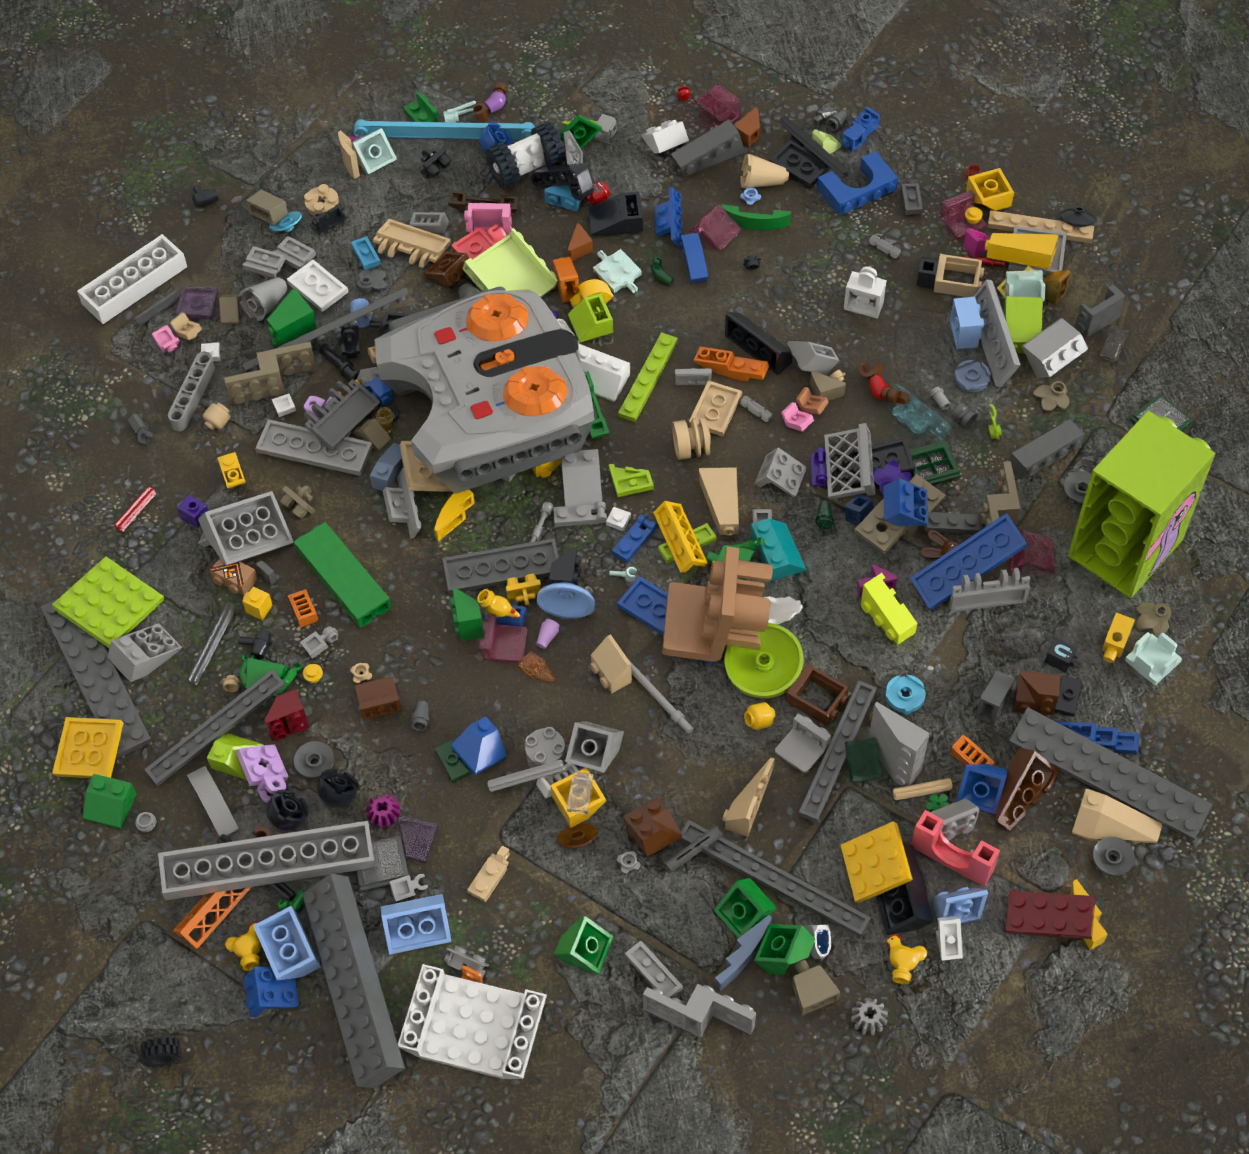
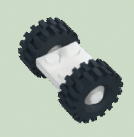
M546 122L532 128V136L507 146L504 142H500L485 149L487 166H489V171L500 188H506L519 182L521 175L544 165L555 166L566 160L564 143L561 141L560 134L557 133L558 130L554 128L551 122Z

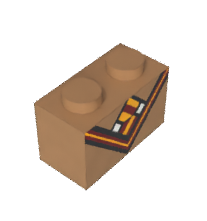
M219 558L210 570L213 581L217 585H224L231 592L239 593L243 596L258 580L255 569L240 561L225 566L221 558Z

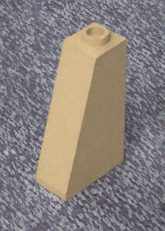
M699 468V483L719 535L731 536L738 534L737 468Z

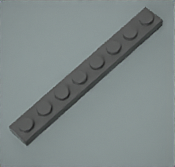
M272 669L144 770L154 783L159 786L286 686L285 683Z
M858 681L798 816L818 823L875 696L877 687Z

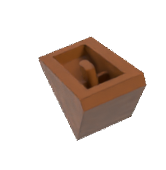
M580 224L576 225L568 247V257L572 261L593 252V241Z

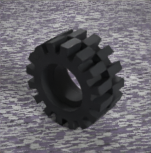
M154 1037L153 1040L147 1039V1042L144 1041L140 1044L141 1063L144 1066H153V1068L157 1066L164 1067V1065L170 1066L171 1063L175 1064L181 1060L180 1040L176 1037Z

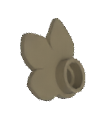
M1056 381L1050 386L1041 385L1033 393L1034 396L1042 399L1041 407L1044 411H1052L1057 406L1061 409H1066L1070 401L1066 395L1067 388L1060 381Z
M1146 602L1136 608L1137 612L1141 614L1137 620V629L1145 630L1152 628L1157 638H1159L1161 633L1165 634L1169 628L1168 620L1172 614L1169 605L1165 603L1155 605ZM1163 609L1165 613L1159 614L1158 611Z

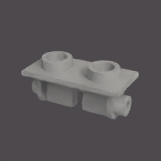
M457 945L454 948L447 947V950L451 951L444 958L448 966L461 971L462 965L466 964V967L481 973L482 978L484 977L485 970L483 968L490 966V964L485 962L486 959L477 954H474L472 957L466 954V949Z

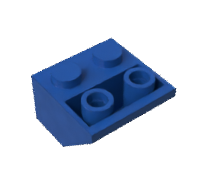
M900 478L885 485L884 521L896 526L928 525L927 490Z

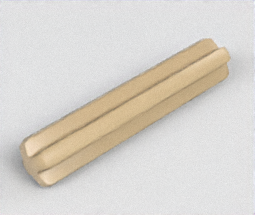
M950 778L894 788L893 797L895 800L949 791L953 787Z

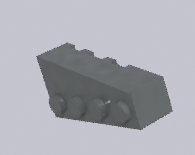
M727 120L671 155L674 164L681 174L686 177L743 154L745 150L738 130L730 120Z

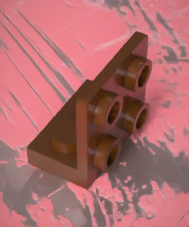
M392 676L355 685L363 721L402 711Z

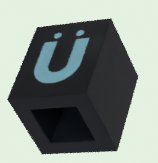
M1056 638L1047 652L1045 663L1066 673L1069 667H1074L1078 659L1075 656L1077 648Z

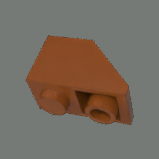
M756 107L734 124L740 134L742 144L747 147L758 140L760 135L759 111Z

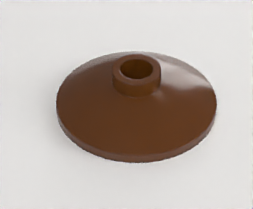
M581 823L572 828L569 826L562 830L557 836V842L561 847L578 849L592 842L598 832L594 825Z

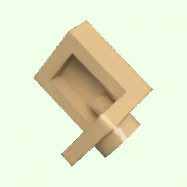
M180 313L170 322L177 336L187 340L195 338L197 333L202 330L198 323L189 321L185 313Z

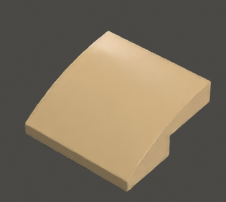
M340 130L338 137L343 162L349 174L356 179L360 176L356 152L352 148L351 139Z

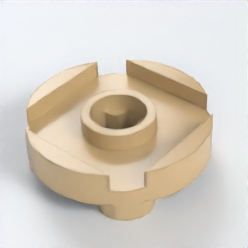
M326 184L313 188L304 195L306 210L314 216L324 212L327 214L328 210L339 203L337 192Z

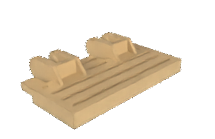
M391 219L385 222L373 239L374 243L380 244L378 248L379 254H384L389 248L388 257L392 258L398 251L411 255L409 259L410 264L414 265L421 258L419 267L422 268L429 261L435 263L451 245V239Z

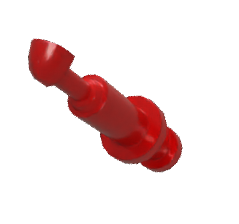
M985 257L971 258L982 260V264L991 265V268H994V265H1000L1002 268H1005L1006 261Z

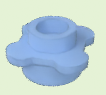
M747 188L740 195V198L744 199L747 205H753L755 201L761 199V195L758 194L755 188Z

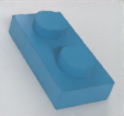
M367 236L351 241V247L364 270L381 265L380 259Z

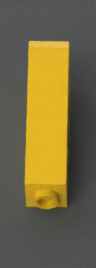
M992 233L990 240H987L985 244V250H988L987 258L1050 269L1057 248L1058 235Z

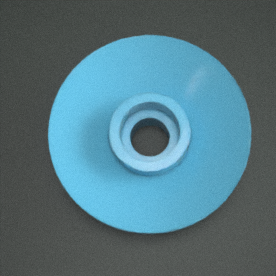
M298 211L289 212L287 216L275 225L270 224L271 231L285 230V232L293 230L294 225L302 218V214Z

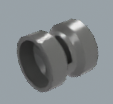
M964 403L959 404L952 413V418L956 421H961L965 428H969L978 416L974 410H969L968 406Z

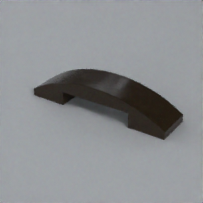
M450 190L448 206L465 212V210H468V203L510 204L511 213L517 212L518 196L501 195V199L471 197L467 196L466 191Z

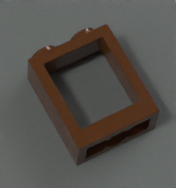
M807 664L788 690L786 702L827 725L830 720L833 721L836 718L839 707L841 705L844 706L848 701V686ZM810 681L838 696L827 712L799 697Z

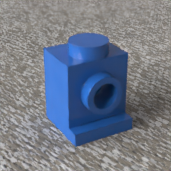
M867 106L865 111L856 117L854 121L867 129V137L879 127L880 114Z
M853 121L852 126L843 132V138L840 140L841 145L853 152L866 141L867 129Z
M379 376L364 384V387L380 401L379 405L381 407L388 405L393 400L392 390L380 381Z

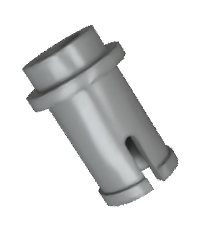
M935 387L931 390V399L936 401L942 411L951 406L942 388Z

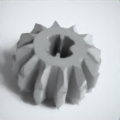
M866 997L864 1003L858 1001L856 1003L857 1007L852 1008L853 1016L851 1021L856 1023V1030L862 1028L863 1035L866 1034V1031H870V1034L873 1036L875 1030L881 1032L883 1030L882 1026L887 1024L885 1018L888 1016V1012L883 1010V1003L876 1005V998L871 1003ZM866 1014H870V1017L873 1016V1019H868V1016L866 1017Z

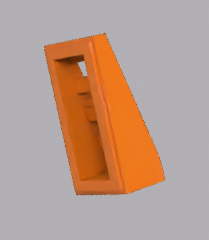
M306 589L288 595L300 628L319 621ZM305 596L304 598L294 601V599ZM307 601L306 603L296 606V604ZM309 606L308 608L298 611V609ZM311 611V612L308 613V614H305V615H302V616L300 615V614H303V613H306V612Z
M962 735L950 751V755L965 766L966 764H981L982 761L989 765L995 764L987 754L965 735ZM969 751L972 752L969 757L966 756ZM977 756L978 760L974 763L972 760Z

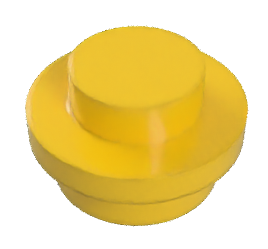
M976 207L968 208L965 211V218L969 223H978L982 219V211Z
M310 664L303 670L304 679L310 683H316L322 678V668L317 664Z

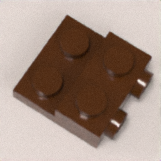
M446 251L423 274L426 279L437 280L440 285L453 286L460 279L461 275L466 274L463 266L469 257L467 253Z

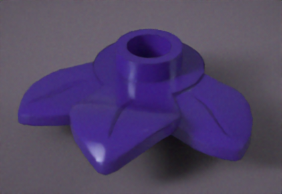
M892 460L886 464L884 470L876 467L873 476L874 481L879 485L880 492L884 495L885 485L899 478L909 482L911 473L900 472L896 460Z

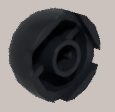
M337 769L323 771L317 784L318 796L327 806L332 808L345 807L350 804L359 789V783L355 777L347 772H344L343 775L337 773Z
M286 789L278 790L271 796L266 807V814L270 823L276 828L289 831L296 829L305 821L309 810L302 797L299 800L294 796L295 792Z

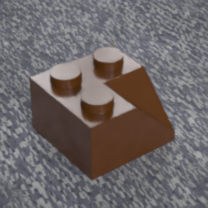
M1020 670L1014 690L1013 710L1025 713L1028 707L1044 716L1053 715L1059 698L1060 675Z
M658 797L623 816L627 833L647 857L682 838V834L671 813Z

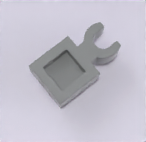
M418 874L413 880L407 875L388 881L394 901L414 896V889H426L428 885L420 886L418 884V880L425 877V875Z

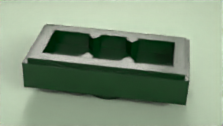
M453 740L435 748V752L452 783L471 775L466 764L451 749Z

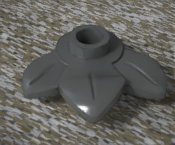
M370 269L362 270L357 281L359 290L370 292L373 289L381 290L388 287L389 284L383 281L387 272L381 269L373 271Z

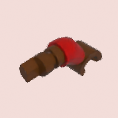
M864 362L859 364V372L862 376L869 379L871 393L876 399L904 405L908 403V393L892 389L884 382L881 377L883 373L882 365L875 363L873 370L870 372L871 367Z

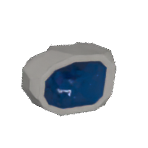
M804 925V928L816 939L810 955L814 959L825 958L831 949L829 926Z

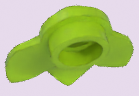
M989 404L992 409V413L989 412L992 424L988 425L991 439L999 440L1002 432L1000 424L996 425V409L994 405Z

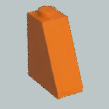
M570 257L553 260V270L557 276V285L562 303L570 302V299L579 292L578 274Z

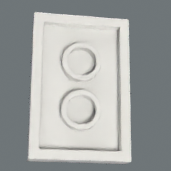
M314 260L287 278V283L321 312L348 293V288Z

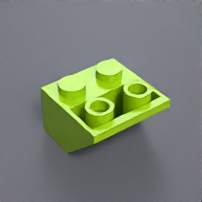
M601 293L584 298L568 313L569 320L579 342L613 333V319Z

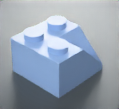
M975 297L956 298L953 300L950 324L956 349L978 347L979 340L982 339L981 329L984 328V320L980 318V304H977Z

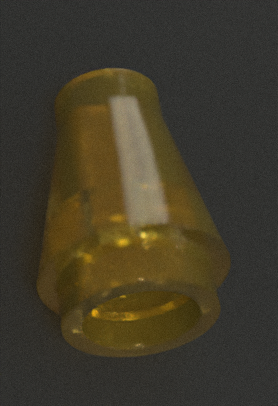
M382 407L377 411L376 419L386 433H389L392 430L394 413L391 409Z

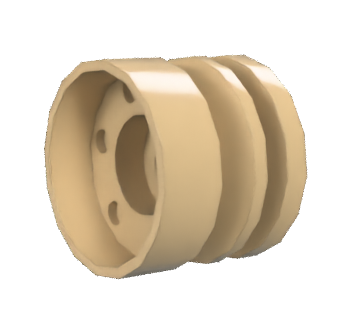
M704 417L698 419V426L696 419H692L690 428H688L685 420L672 422L673 441L678 460L690 459L691 450H694L696 456L700 457L701 448L704 456L710 455L711 437Z

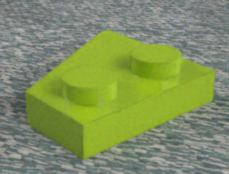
M609 464V471L617 497L654 490L649 470H637L632 467L622 469L615 467L614 464Z

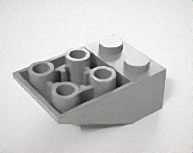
M158 623L112 640L107 658L132 682L150 674L179 652L182 647Z

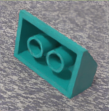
M769 518L751 523V539L755 541L758 537L764 538L763 545L760 546L758 544L756 550L762 563L773 566L770 582L806 571V567L786 523Z

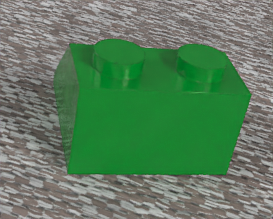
M93 774L86 790L83 820L122 829L136 796L132 783Z
M751 878L736 881L714 911L731 931L740 938L765 917L771 916L777 907Z

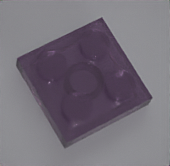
M182 286L176 315L185 313L187 318L212 320L218 296L217 287Z

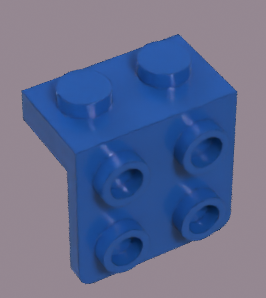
M253 967L244 977L243 986L247 993L246 1007L249 1009L250 1017H258L266 1008L294 1009L299 1005L295 978L277 980L271 967Z

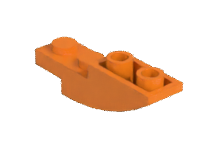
M700 347L694 358V362L703 368L711 369L712 372L745 382H748L749 378L763 380L769 368L767 361L735 357L732 351Z

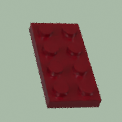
M1010 891L1006 933L1092 939L1095 896Z

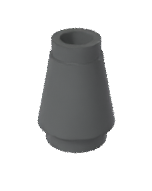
M841 110L829 116L826 121V127L833 132L840 130L848 118V113L845 110Z
M418 701L410 719L411 728L415 731H425L429 726L428 703L425 701Z

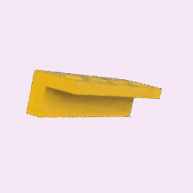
M664 501L653 513L679 571L686 573L693 565L705 567L708 562L681 504Z

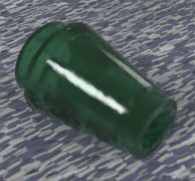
M827 501L819 503L815 523L820 529H829L834 523L830 503Z

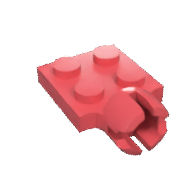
M494 224L486 230L478 227L452 244V249L455 252L467 253L468 257L473 260L505 238L506 234L502 227L497 229L500 227L499 224Z

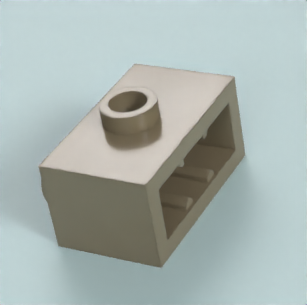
M263 190L258 191L246 200L251 215L272 225H275L288 215L286 202Z

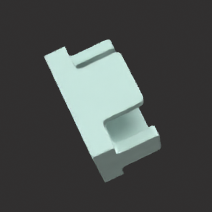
M1006 271L1005 300L1006 296L1039 297L1045 301L1043 271Z
M1147 632L1135 643L1133 651L1126 656L1125 661L1153 685H1156L1181 662L1182 658L1175 653L1177 643L1166 634L1161 633L1159 638Z

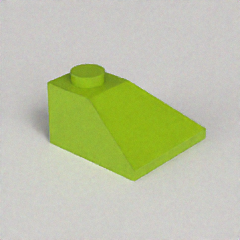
M226 733L214 742L207 760L211 769L247 780L236 753L240 748L264 746V744Z

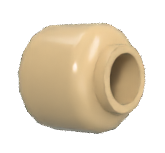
M219 402L211 404L203 414V419L206 421L204 424L211 430H214V428L222 429L230 419L229 410Z

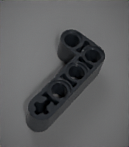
M582 163L545 166L532 173L530 177L531 182L536 187L569 185L573 198L578 201L594 192L588 168Z

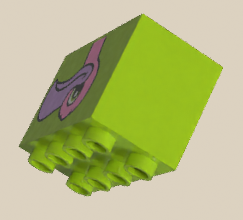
M1148 410L1093 469L1068 557L1131 599L1184 539L1216 453L1211 451L1209 445L1204 440L1191 438L1178 430L1176 424L1171 419L1164 416L1158 417Z

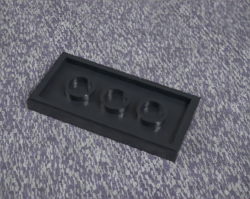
M905 438L872 446L873 472L876 467L884 470L886 464L892 460H896L900 467V472H915V466ZM852 451L848 456L854 459L859 453L858 451ZM841 455L833 456L834 462H836L841 457ZM845 459L840 466L846 468L850 461ZM854 465L849 472L855 475L860 467ZM836 468L838 475H840L842 471ZM846 474L841 481L847 484L852 477ZM856 480L850 487L860 486L861 483Z

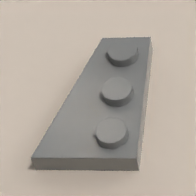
M570 131L564 132L567 165L583 164L581 148Z

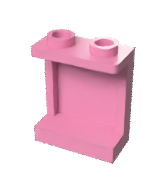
M468 203V210H465L464 214L465 221H468L466 222V232L471 233L478 227L486 230L494 224H499L500 227L497 229L502 227L506 236L510 234L512 229L510 204Z

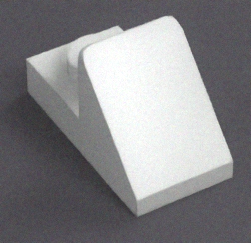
M960 917L938 918L936 937L941 960L963 958Z

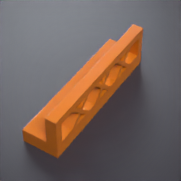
M251 887L243 888L239 893H233V890H229V893L223 891L205 894L173 932L178 937H183L195 949H198ZM229 896V905L226 908L219 909L221 897ZM208 912H215V920L212 924H205V916ZM194 928H201V936L195 942L189 934Z

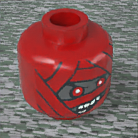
M602 181L592 183L594 192L585 197L586 202H590L593 206L607 200L608 196H610L607 184Z

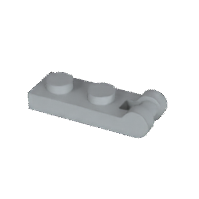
M602 501L587 505L553 507L555 527L605 523L607 520V514L605 513L606 504Z

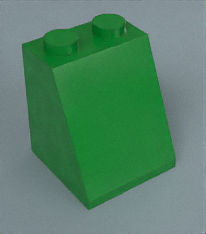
M296 289L291 290L267 319L269 326L267 330L271 336L270 342L274 348H278L317 329L313 310Z

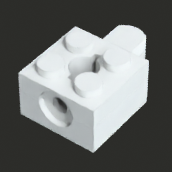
M863 267L860 273L852 271L846 286L844 310L878 319L884 303L887 280L877 278L876 270L871 267Z

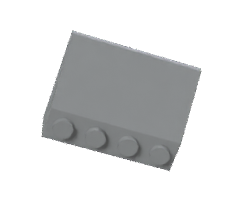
M272 491L207 511L198 519L205 537L225 566L294 543Z
M876 702L868 743L890 777L898 785L909 786L922 770L930 733Z

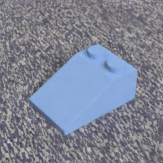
M964 887L957 890V892L939 893L933 901L937 920L938 918L959 916L961 923L980 919L988 896L987 890Z

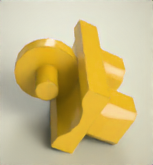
M534 573L526 575L524 583H518V579L515 577L507 579L506 593L508 601L515 599L517 602L524 601L525 606L529 605V599H534L535 595L541 590L540 579L537 580Z

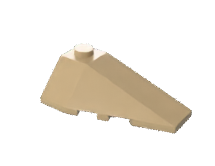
M770 758L732 802L730 809L725 810L722 819L725 822V830L746 837L749 836L774 768V758Z
M1086 789L1071 834L1091 841H1099V839L1106 837H1118L1123 840H1130L1131 842L1157 843L1162 823L1107 795Z

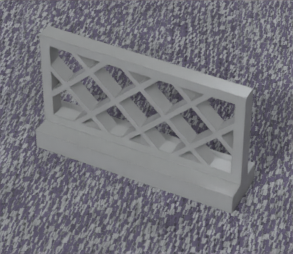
M859 424L857 429L824 435L829 499L867 493L868 496L875 495L871 433L867 424ZM857 435V439L853 444L847 441L850 436ZM838 439L840 442L833 447L830 445V440ZM845 443L850 447L843 453L839 449ZM855 449L859 454L852 459L848 455ZM835 453L841 455L836 462L831 460ZM845 459L849 460L850 463L846 468L840 466ZM854 465H857L860 469L855 475L849 472ZM836 468L842 471L837 478L832 476ZM846 474L852 477L847 484L841 481ZM856 480L861 483L860 488L853 489L850 487ZM837 484L843 486L839 492L833 493V488Z

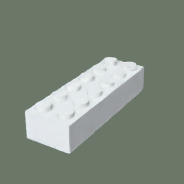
M162 234L77 292L82 305L104 324L187 268L184 254Z

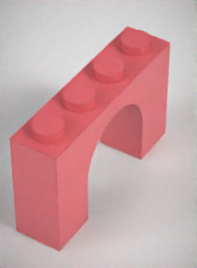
M925 810L915 826L911 843L914 849L985 887L994 872L1000 850L982 840L975 852L964 851L954 846L942 834L944 820Z

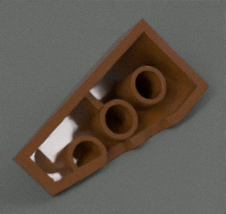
M1019 747L1009 764L995 821L1010 831L1025 816L1026 810L1031 805H1035L1043 793H1047L1051 789L1060 771L1035 750Z

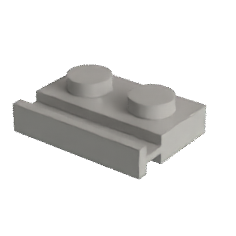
M289 236L277 246L276 251H273L285 255L286 260L284 263L297 270L308 264L316 255L314 249Z
M253 246L246 258V262L242 266L244 270L276 278V274L280 271L286 258L285 255Z

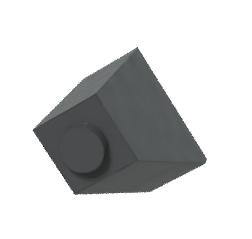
M996 671L980 698L975 717L994 725L1013 688L1015 678L1007 673Z

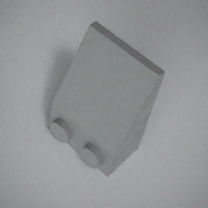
M598 449L581 450L561 458L565 506L595 504L602 501Z

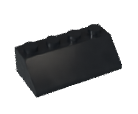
M726 313L725 337L756 360L767 361L769 364L768 369L776 375H779L792 364L793 355L789 347L781 344L777 338L769 335L762 327H758L750 318L745 317L741 313Z
M903 843L913 880L876 896L886 935L919 930L934 922L914 847Z

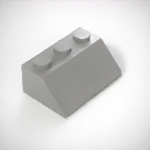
M1063 318L1058 319L1022 346L1036 377H1051L1088 350L1081 333Z

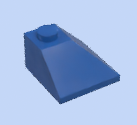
M487 717L470 724L451 745V749L474 775L507 757L499 731Z
M966 764L957 801L966 798L978 806L979 810L996 814L1008 770L989 764Z

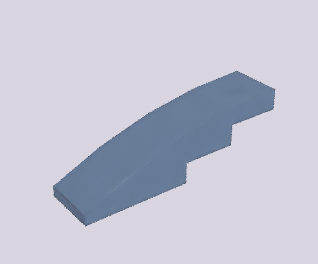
M770 915L737 939L736 948L738 950L726 958L725 967L727 969L715 977V987L719 991L732 982L752 960L760 948L769 924H771L772 917Z

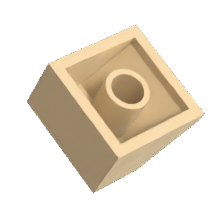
M610 634L591 654L590 667L594 674L598 673L602 686L605 689L608 688L612 694L631 684L632 675L630 661Z

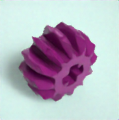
M385 793L380 798V795L377 794V799L370 798V805H366L367 819L371 820L373 826L378 824L380 829L385 824L390 828V822L397 823L396 817L401 815L399 810L400 804L396 802L394 796L389 798L388 794Z

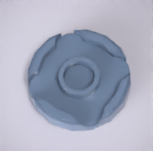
M975 360L961 362L956 367L954 374L956 384L967 392L984 390L990 383L991 377L989 368L984 363H978Z

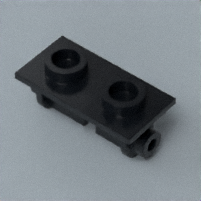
M341 204L339 206L335 205V207L328 210L327 214L324 212L314 217L310 225L320 235L348 219V217L342 212L344 208Z

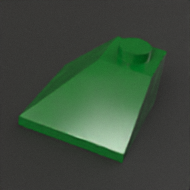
M577 115L559 134L561 141L565 143L564 132L570 131L582 149L603 128Z
M582 916L561 936L554 955L570 966L599 974L614 936L586 916Z

